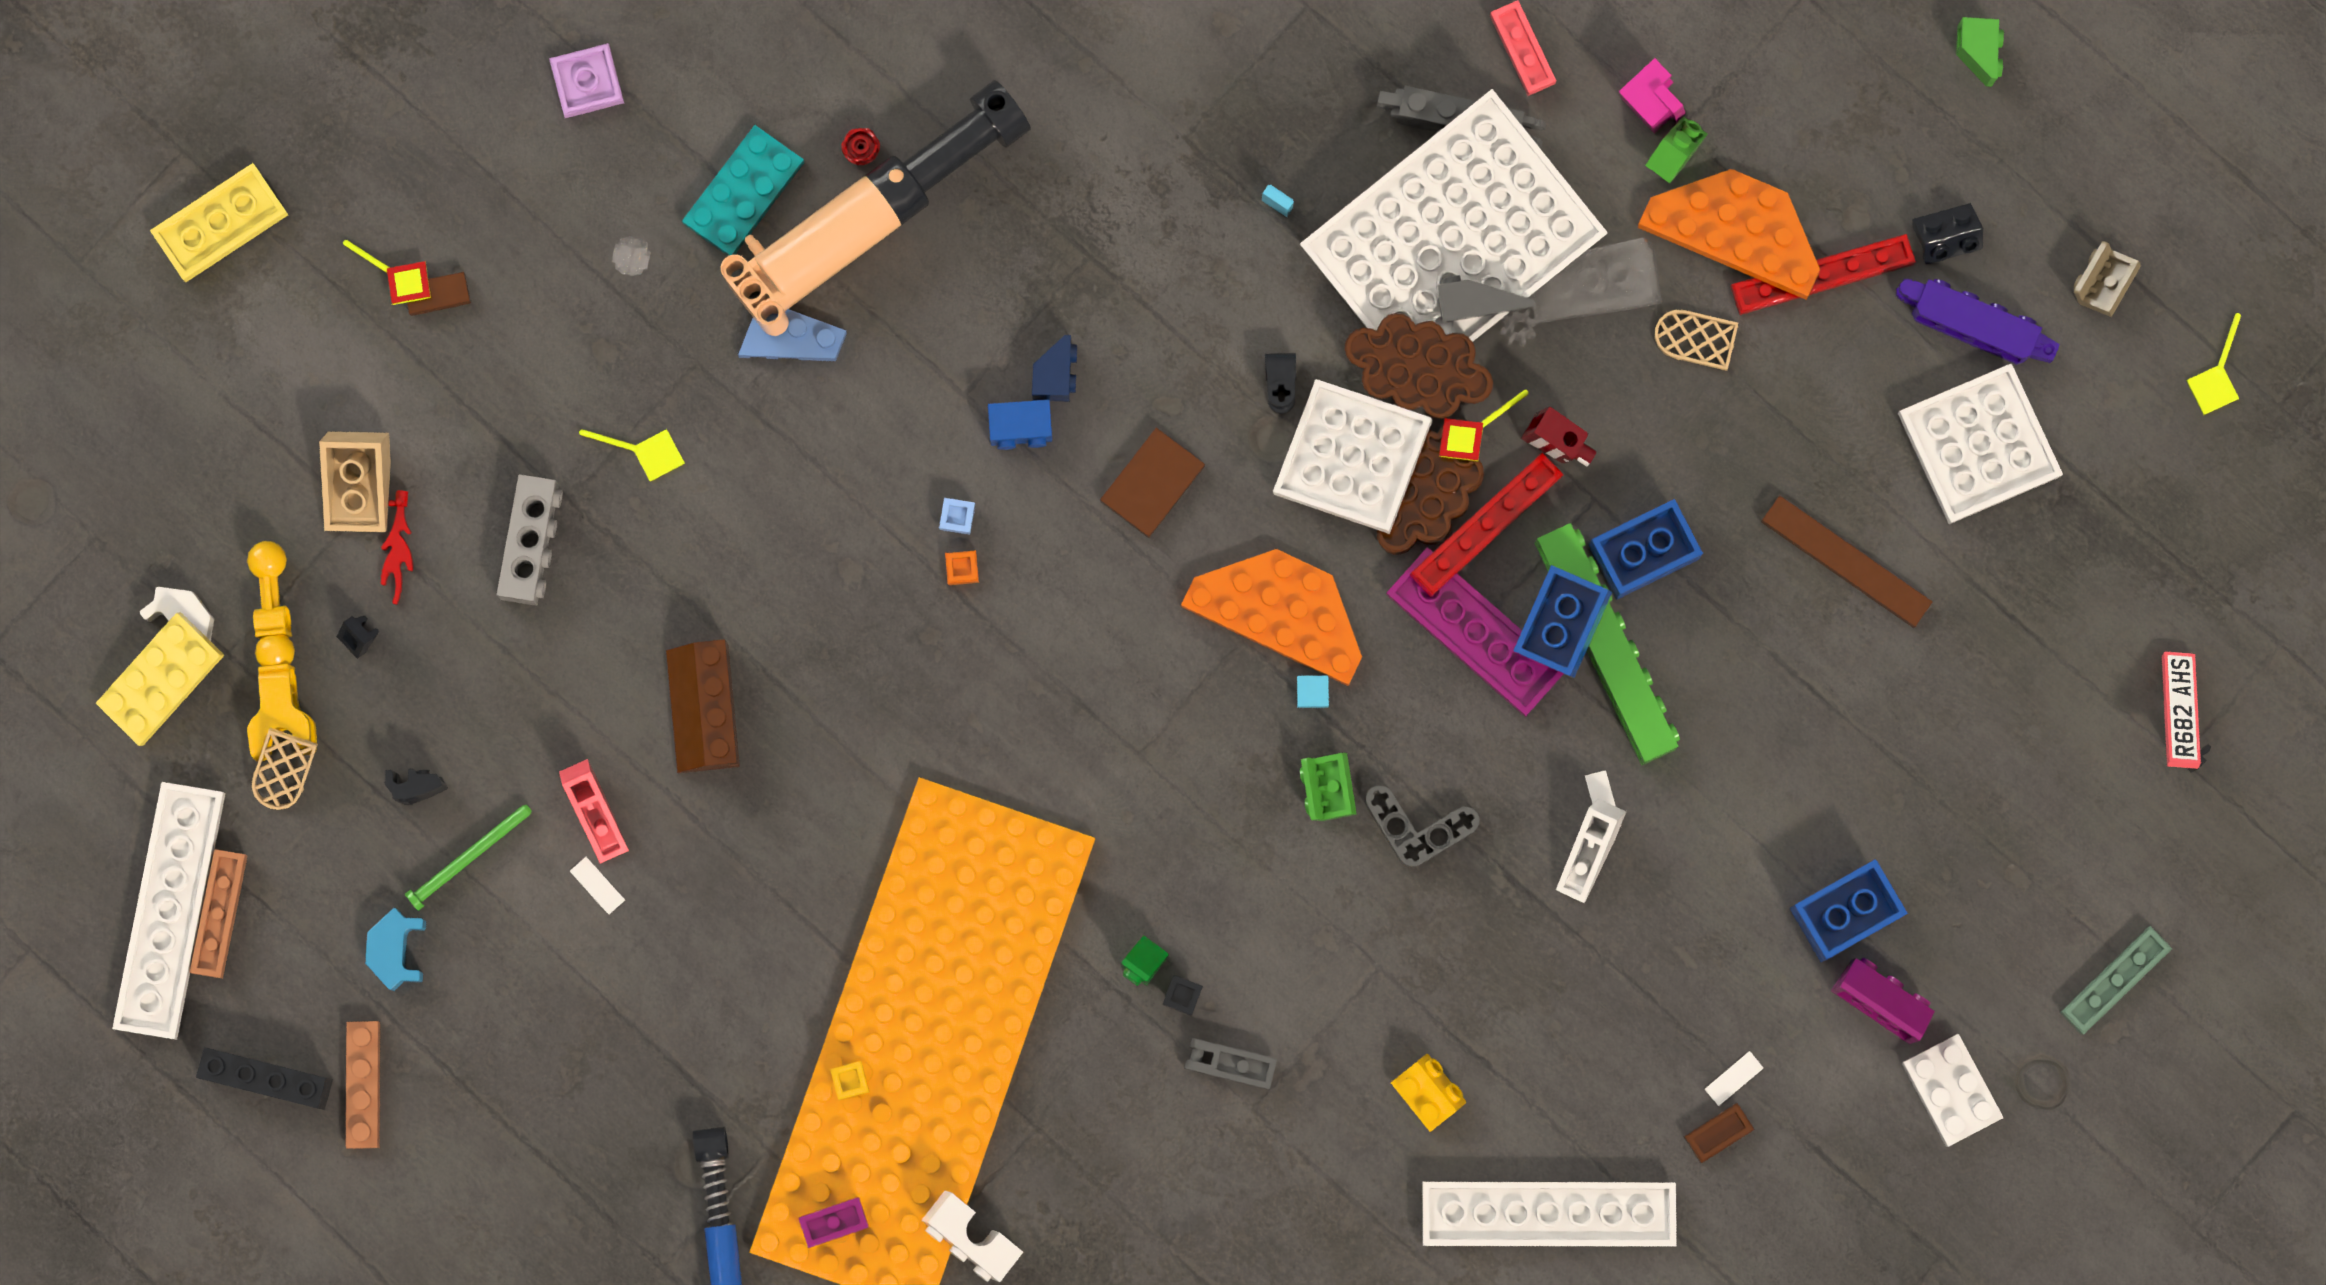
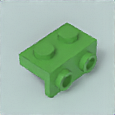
M1347 753L1301 759L1300 778L1306 789L1305 809L1310 819L1326 821L1356 815Z

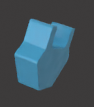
M393 908L367 932L365 962L383 984L392 991H395L403 982L423 981V972L407 970L405 962L408 933L412 930L424 931L426 929V921L424 919L406 918L396 908Z

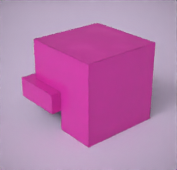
M1656 58L1619 91L1621 99L1654 134L1671 118L1678 122L1686 114L1683 104L1668 90L1674 83L1670 79L1672 75Z

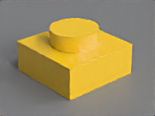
M861 1061L830 1069L838 1100L869 1092Z

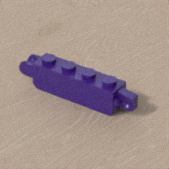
M1908 278L1907 280L1904 279L1899 284V287L1895 289V297L1914 307L1912 315L1916 322L2016 365L2025 362L2028 358L2051 363L2058 351L2060 344L2040 333L2042 327L2035 325L2036 321L2023 315L2016 317L2007 313L2008 310L2004 306L1996 303L1988 305L1979 301V297L1971 292L1962 291L1960 293L1951 289V285L1943 280L1934 279L1932 281L1928 279L1925 284Z

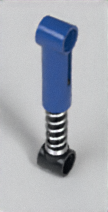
M718 1127L693 1131L694 1153L696 1161L701 1162V1167L704 1169L705 1174H703L702 1178L705 1179L706 1185L703 1188L707 1192L705 1200L708 1201L706 1211L709 1212L707 1222L710 1223V1227L704 1228L710 1283L711 1285H742L736 1225H732L728 1218V1215L731 1214L727 1209V1204L730 1201L726 1200V1193L729 1190L725 1189V1182L728 1179L724 1178L723 1172L726 1170L724 1159L729 1158L726 1128Z

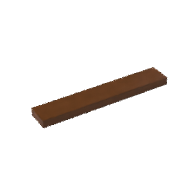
M1781 496L1777 498L1761 521L1764 525L1912 628L1916 627L1932 604V601Z

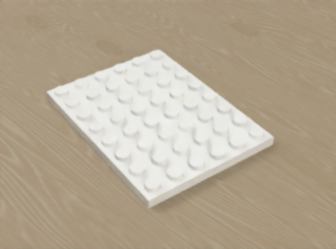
M1491 89L1301 242L1300 246L1366 328L1377 330L1379 324L1386 316L1400 313L1410 317L1415 325L1424 321H1433L1442 327L1446 335L1462 333L1473 342L1509 312L1442 323L1436 289L1437 285L1443 284L1442 278L1460 275L1461 281H1475L1528 298L1604 237L1607 231L1494 90Z

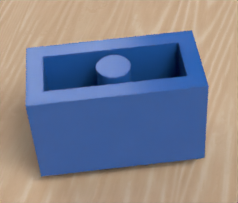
M1050 400L988 404L991 446L997 445L999 450H1009L1016 448V444L1028 443V447L1038 448L1047 446L1046 442H1053Z

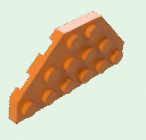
M1733 169L1651 197L1638 224V228L1805 300H1807L1820 271L1789 194Z
M1278 549L1194 577L1181 604L1182 608L1347 686H1349L1362 659L1333 575Z

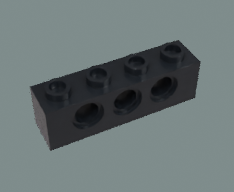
M204 1047L196 1075L198 1079L325 1110L333 1079Z

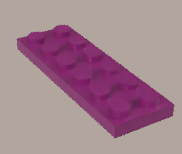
M1427 547L1387 591L1386 595L1526 717L1564 673L1514 652L1513 650L1522 630L1458 574L1430 597L1410 576V573L1433 553Z

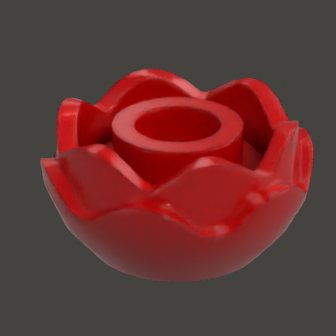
M868 128L852 129L846 134L841 144V149L845 158L850 163L867 165L876 159L880 151V142L875 133ZM863 145L864 148L860 150L858 149V146Z

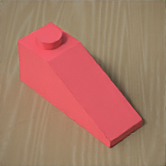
M588 759L559 771L562 786L600 864L629 851Z

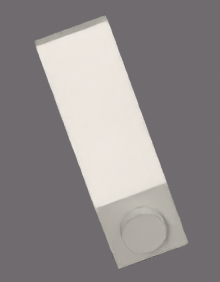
M1597 799L1589 807L1556 888L1557 891L1585 903L1616 839L1626 811L1600 799Z

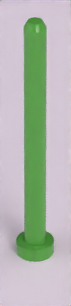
M527 804L522 805L418 890L413 892L410 889L405 893V896L419 911L424 907L422 902L525 820L532 810Z

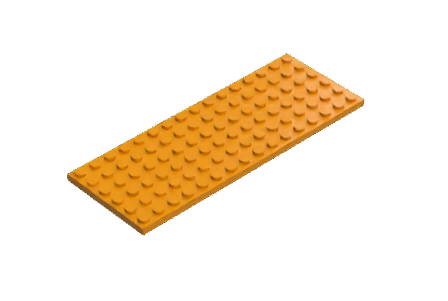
M918 778L749 1253L840 1285H940L951 1254L949 1250L952 1246L944 1239L938 1242L925 1231L928 1226L921 1220L944 1191L953 1193L968 1205L1093 848L1094 837L935 782ZM861 1061L869 1092L838 1100L830 1069ZM860 1197L869 1228L808 1248L798 1219L799 1217Z

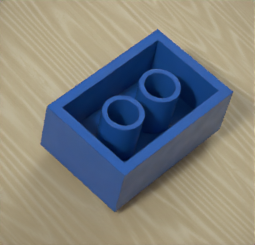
M1675 499L1593 538L1588 545L1616 600L1699 560L1703 555Z
M1551 565L1513 651L1575 678L1612 595V591Z
M1876 859L1789 908L1820 962L1831 958L1908 914Z

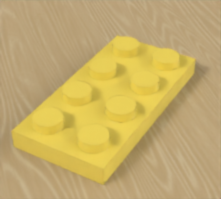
M252 163L150 231L181 278L187 282L288 216V213L257 167Z
M181 612L176 613L101 696L96 704L138 746H143L223 658L224 654Z

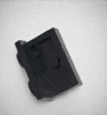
M1971 203L1912 219V228L1923 248L1925 264L1943 261L1983 248V226Z

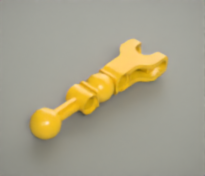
M262 541L255 544L248 552L247 558L249 570L254 576L259 578L262 609H256L253 612L255 637L260 639L256 644L255 655L258 663L262 666L258 667L260 710L251 719L247 727L250 753L257 762L259 761L269 728L281 732L288 730L293 736L317 744L316 724L299 707L295 667L290 665L295 653L293 643L288 638L292 636L290 612L287 606H280L278 576L285 569L287 558L282 547L273 541ZM271 736L267 748L271 747L273 744V739ZM297 743L300 750L308 747ZM312 750L304 753L303 755H311Z

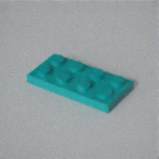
M754 125L684 217L682 223L727 256L735 255L744 244L745 238L753 232L805 163L804 159Z

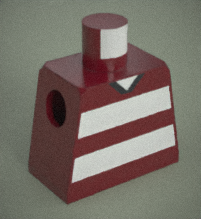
M1550 406L1535 413L1520 438L1561 463H1567L1576 459L1587 467L1597 453L1596 450L1584 443L1588 433Z

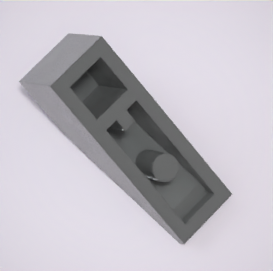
M1460 275L1442 278L1443 284L1436 286L1442 323L1535 307V300L1475 281H1461Z

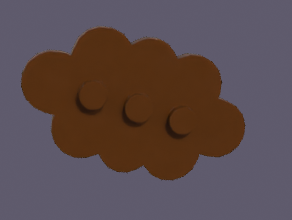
M1394 313L1386 316L1379 324L1377 330L1364 327L1356 329L1349 334L1345 342L1344 350L1348 360L1355 366L1364 369L1362 383L1366 392L1379 399L1392 396L1398 407L1410 411L1422 407L1427 414L1434 418L1449 417L1457 410L1460 402L1469 404L1480 403L1489 397L1493 388V380L1489 371L1485 367L1474 363L1476 350L1471 339L1462 333L1446 335L1442 327L1433 321H1424L1415 325L1412 319L1405 314Z
M1443 426L1438 433L1431 430L1427 433L1390 534L1377 530V540L1381 548L1390 554L1399 555L1408 552L1417 540L1427 545H1436L1443 542L1449 536L1451 520L1457 519L1467 512L1469 507L1468 494L1477 490L1482 484L1484 469L1480 460L1471 461L1439 457Z

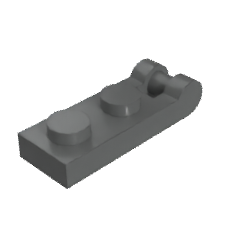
M1195 1038L1191 1039L1190 1048H1192L1190 1060L1186 1059L1184 1069L1270 1090L1277 1062L1276 1058ZM1204 1051L1214 1053L1211 1065L1202 1063Z

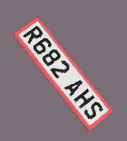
M2164 652L2162 655L2167 766L2198 769L2201 764L2195 654Z

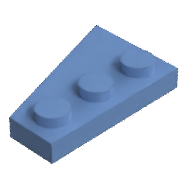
M787 309L785 313L788 317L789 325L786 331L778 336H771L765 333L756 320L752 318L738 354L739 358L766 357L767 359L796 358L799 360L836 361L847 332L841 328ZM778 314L769 315L766 321L775 320Z

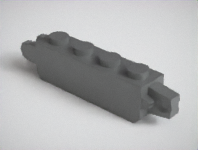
M1405 85L1404 89H1396V93L1380 91L1377 107L1391 111V116L1398 118L1397 123L1403 126L1438 133L1476 101ZM1508 108L1522 127L1537 131L1546 129L1547 123L1545 121L1524 116V111ZM1530 136L1538 147L1542 148L1543 141L1537 137Z

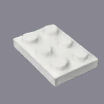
M1959 1034L1902 1062L1908 1077L1946 1147L2003 1119L1997 1104Z

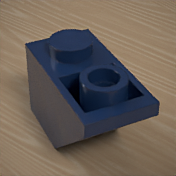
M1064 335L1033 364V401L1070 402V393H1076V374H1070L1071 363H1077V344H1071V335Z

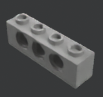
M518 475L497 589V596L500 600L537 606L539 598H544L546 580H542L544 568H549L552 557V550L548 549L550 538L555 537L557 530V520L553 519L555 507L560 508L563 490L559 489L556 480ZM534 504L544 505V512L541 516L535 518L529 516V510ZM529 534H537L539 536L538 543L531 548L525 547V537ZM524 564L533 565L532 574L527 578L519 577V568Z

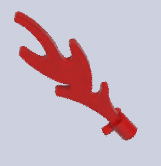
M397 490L396 499L389 500V506H396L397 511L391 532L381 546V549L384 551L392 546L382 569L380 583L385 586L389 574L394 573L396 587L392 603L395 605L398 604L402 592L401 563L405 562L407 569L410 572L413 571L411 550L400 535L401 531H405L408 535L412 533L405 517V507L408 505V491Z

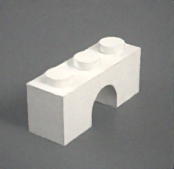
M944 1191L921 1220L928 1226L925 1231L938 1242H941L942 1239L947 1241L952 1246L949 1251L959 1260L964 1262L968 1259L976 1265L973 1271L987 1282L990 1279L1000 1282L1022 1255L1023 1251L1000 1232L994 1230L982 1242L972 1243L967 1237L966 1227L976 1212L953 1193Z

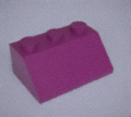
M1863 957L1861 960L1857 958L1852 959L1831 989V992L1906 1043L1912 1044L1920 1041L1935 1012L1929 1008L1931 1003L1917 993H1914L1912 996L1902 989L1904 984L1890 975L1885 978L1876 972L1878 967L1868 959Z

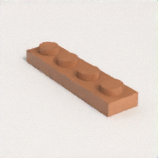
M214 849L190 973L223 979L247 861V855Z
M379 1021L347 1022L346 1149L380 1148Z

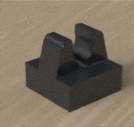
M351 616L343 622L336 636L357 659L367 652L379 633L377 628L368 632L363 627L368 620L366 616L358 618Z
M1173 975L1162 1005L1192 1016L1203 986Z

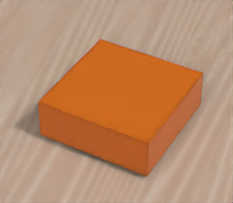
M976 550L945 553L948 585L979 583Z

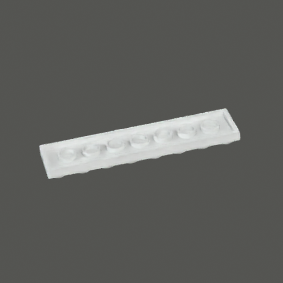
M165 782L161 783L112 1029L177 1040L226 794L224 792Z
M1422 1182V1246H1676V1183Z

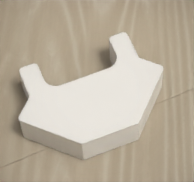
M156 587L154 601L140 610V614L148 622L153 621L160 615H164L169 621L176 613L181 612L211 641L214 617L192 591Z

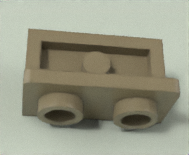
M2102 241L2099 248L2094 249L2088 261L2089 265L2084 274H2080L2077 277L2073 289L2080 305L2112 317L2140 269L2141 264L2136 259L2113 251L2109 243Z

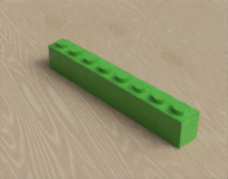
M1571 523L1537 538L1534 544L1547 571L1553 565L1608 589L1605 584L1600 585L1596 576L1599 573L1597 564L1592 556L1587 558L1583 546L1586 545L1580 530H1574ZM1611 596L1588 646L1587 654L1641 765H1644L1676 750L1679 747L1677 741L1680 740V737L1673 723L1668 725L1663 715L1666 712L1665 705L1659 695L1655 697L1650 688V685L1653 684L1652 678L1645 667L1641 669L1636 659L1639 657L1638 649L1632 639L1627 640L1623 632L1626 629L1624 620L1619 612L1614 613L1609 603L1612 601Z

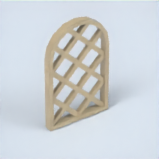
M1673 310L1659 319L1655 328L1654 339L1658 348L1667 356L1727 371L1734 348L1738 323L1691 311ZM1677 314H1684L1689 316L1680 321ZM1672 315L1677 323L1667 328L1663 320ZM1697 318L1710 321L1701 326ZM1693 319L1698 328L1688 333L1683 324ZM1718 323L1731 326L1722 331ZM1714 324L1719 333L1709 338L1704 329ZM1661 325L1664 331L1658 334V328ZM1680 327L1685 336L1675 341L1670 331ZM1734 329L1731 342H1729L1725 334ZM1701 332L1706 341L1696 346L1691 336ZM1667 334L1672 344L1664 348L1659 338ZM1722 337L1727 346L1717 351L1712 341ZM1688 339L1693 349L1683 354L1678 344ZM1708 344L1714 354L1704 359L1699 349ZM1675 347L1679 355L1673 354L1668 350ZM1729 349L1725 364L1720 354ZM1696 352L1700 360L1689 358L1687 356ZM1717 357L1721 365L1710 363L1708 361Z
M269 728L256 770L253 773L252 790L255 798L262 805L276 810L286 809L295 804L304 790V784L318 744ZM271 736L275 745L267 748ZM276 736L285 738L287 740L279 742ZM292 743L296 752L287 756L282 746ZM297 743L308 747L300 750ZM278 748L283 758L273 762L268 752ZM312 750L307 762L303 754ZM265 755L269 764L260 767ZM299 756L304 765L294 769L290 759ZM286 762L290 771L281 775L276 765ZM272 768L277 777L267 780L262 771ZM306 769L301 782L297 772ZM257 775L260 776L263 782L256 785ZM293 775L297 784L288 788L283 778ZM279 781L284 790L274 794L269 784ZM266 787L270 796L263 798L258 793V789ZM299 788L298 794L294 798L291 791ZM287 794L290 802L280 804L277 797Z

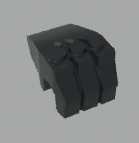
M413 768L408 769V781L401 784L398 773L391 769L385 770V786L392 793L393 800L404 805H413V803L423 801L448 789L443 778L438 777L437 774H430V770H417L416 772Z

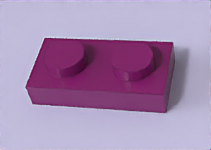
M860 1197L798 1218L808 1248L869 1228Z

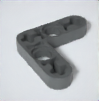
M1379 785L1372 787L1365 798L1367 809L1399 861L1408 868L1420 866L1474 833L1479 826L1480 818L1478 813L1473 808L1461 807L1417 833L1389 788ZM1376 792L1380 796L1386 794L1388 797L1385 800L1387 809L1390 810L1394 806L1397 812L1390 813L1381 820L1378 815L1384 814V811L1380 805H1372L1371 802L1374 800L1373 794ZM1463 813L1466 817L1471 815L1473 817L1470 823L1472 828L1467 829L1465 826L1458 828L1455 832L1459 836L1454 838L1452 830L1445 822L1450 820L1451 826L1459 822V814ZM1399 818L1404 822L1405 830L1402 834H1390L1387 829V823L1390 819ZM1434 829H1442L1447 833L1448 838L1444 845L1436 846L1431 842L1430 833ZM1424 836L1426 846L1433 852L1427 854L1425 848L1417 854L1419 860L1414 862L1412 858L1406 859L1404 857L1407 852L1406 846L1410 845L1413 849L1420 846L1422 842L1418 838Z

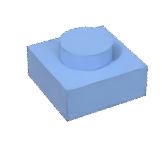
M944 498L939 529L970 535L975 503Z

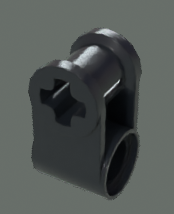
M1296 353L1265 354L1268 405L1275 413H1288L1295 405ZM1278 392H1284V402L1278 401Z

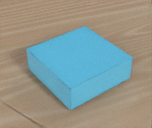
M1268 185L1262 193V201L1285 217H1288L1293 209L1294 201L1292 198L1272 185Z
M1297 676V708H1328V676Z

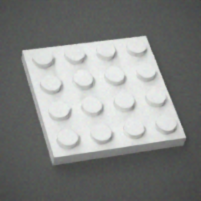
M2012 363L1898 412L1948 524L1980 512L2063 475Z
M1316 379L1273 493L1276 496L1390 534L1432 423V418Z

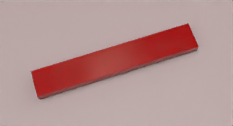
M1907 234L1817 259L1820 271L1809 295L1914 265L1916 261ZM1756 278L1734 283L1730 286L1739 315L1801 298Z
M1541 453L1410 573V576L1432 597L1560 480L1564 474Z

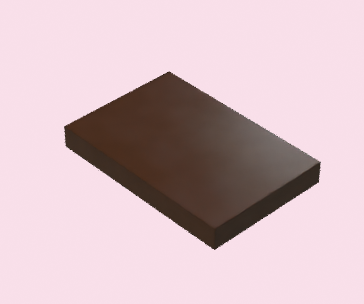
M1155 428L1102 496L1100 502L1146 537L1150 538L1205 467V464L1158 428Z

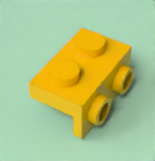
M1429 1054L1424 1055L1391 1082L1429 1132L1466 1104L1461 1089L1456 1084L1451 1083L1443 1073L1441 1064L1436 1059L1431 1058Z

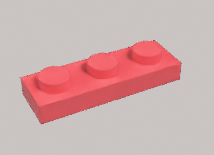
M1517 0L1492 11L1490 17L1527 95H1532L1555 85L1556 79L1519 1Z

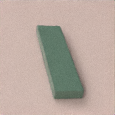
M2151 926L2147 927L2060 1013L2081 1035H2084L2172 948Z

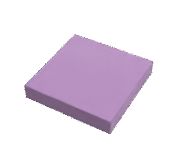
M608 43L549 58L565 118L624 103Z

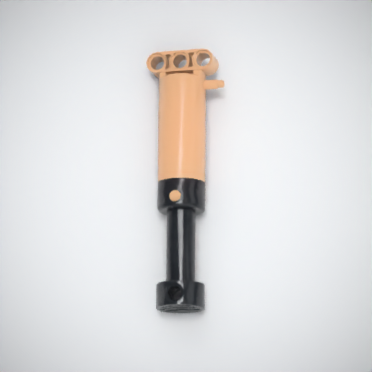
M992 81L970 98V102L975 109L973 112L905 162H902L896 156L889 157L766 249L753 235H748L745 238V242L755 256L747 262L740 255H730L722 261L721 273L728 286L765 333L771 336H778L784 333L789 325V320L785 313L787 309L929 205L928 197L925 194L926 191L997 140L1003 147L1007 148L1031 130V126L1022 110L998 81ZM739 269L743 270L741 275L737 277H731L734 271ZM753 292H761L757 298L748 299ZM778 314L775 320L766 321L769 315Z

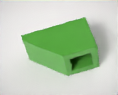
M1963 17L1957 26L1956 55L1985 86L1991 87L1998 77L2002 76L2003 60L1998 59V48H2002L2004 41V31L1999 29V19Z
M1683 116L1663 138L1645 166L1671 183L1708 134L1702 130L1698 123L1688 120Z

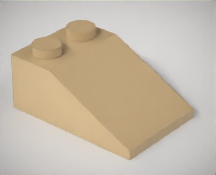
M327 432L319 441L324 531L386 532L391 466L389 433Z

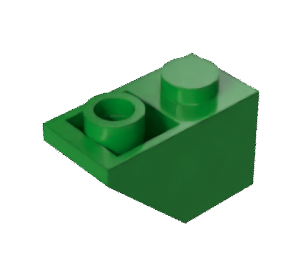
M1143 935L1121 962V968L1124 969L1123 976L1137 987L1140 983L1147 986L1166 961L1169 953Z

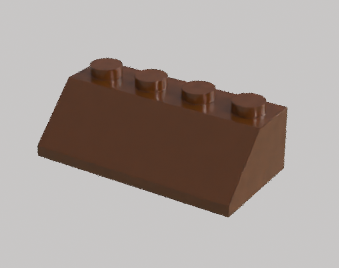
M725 639L694 642L666 650L677 773L740 767L728 643Z

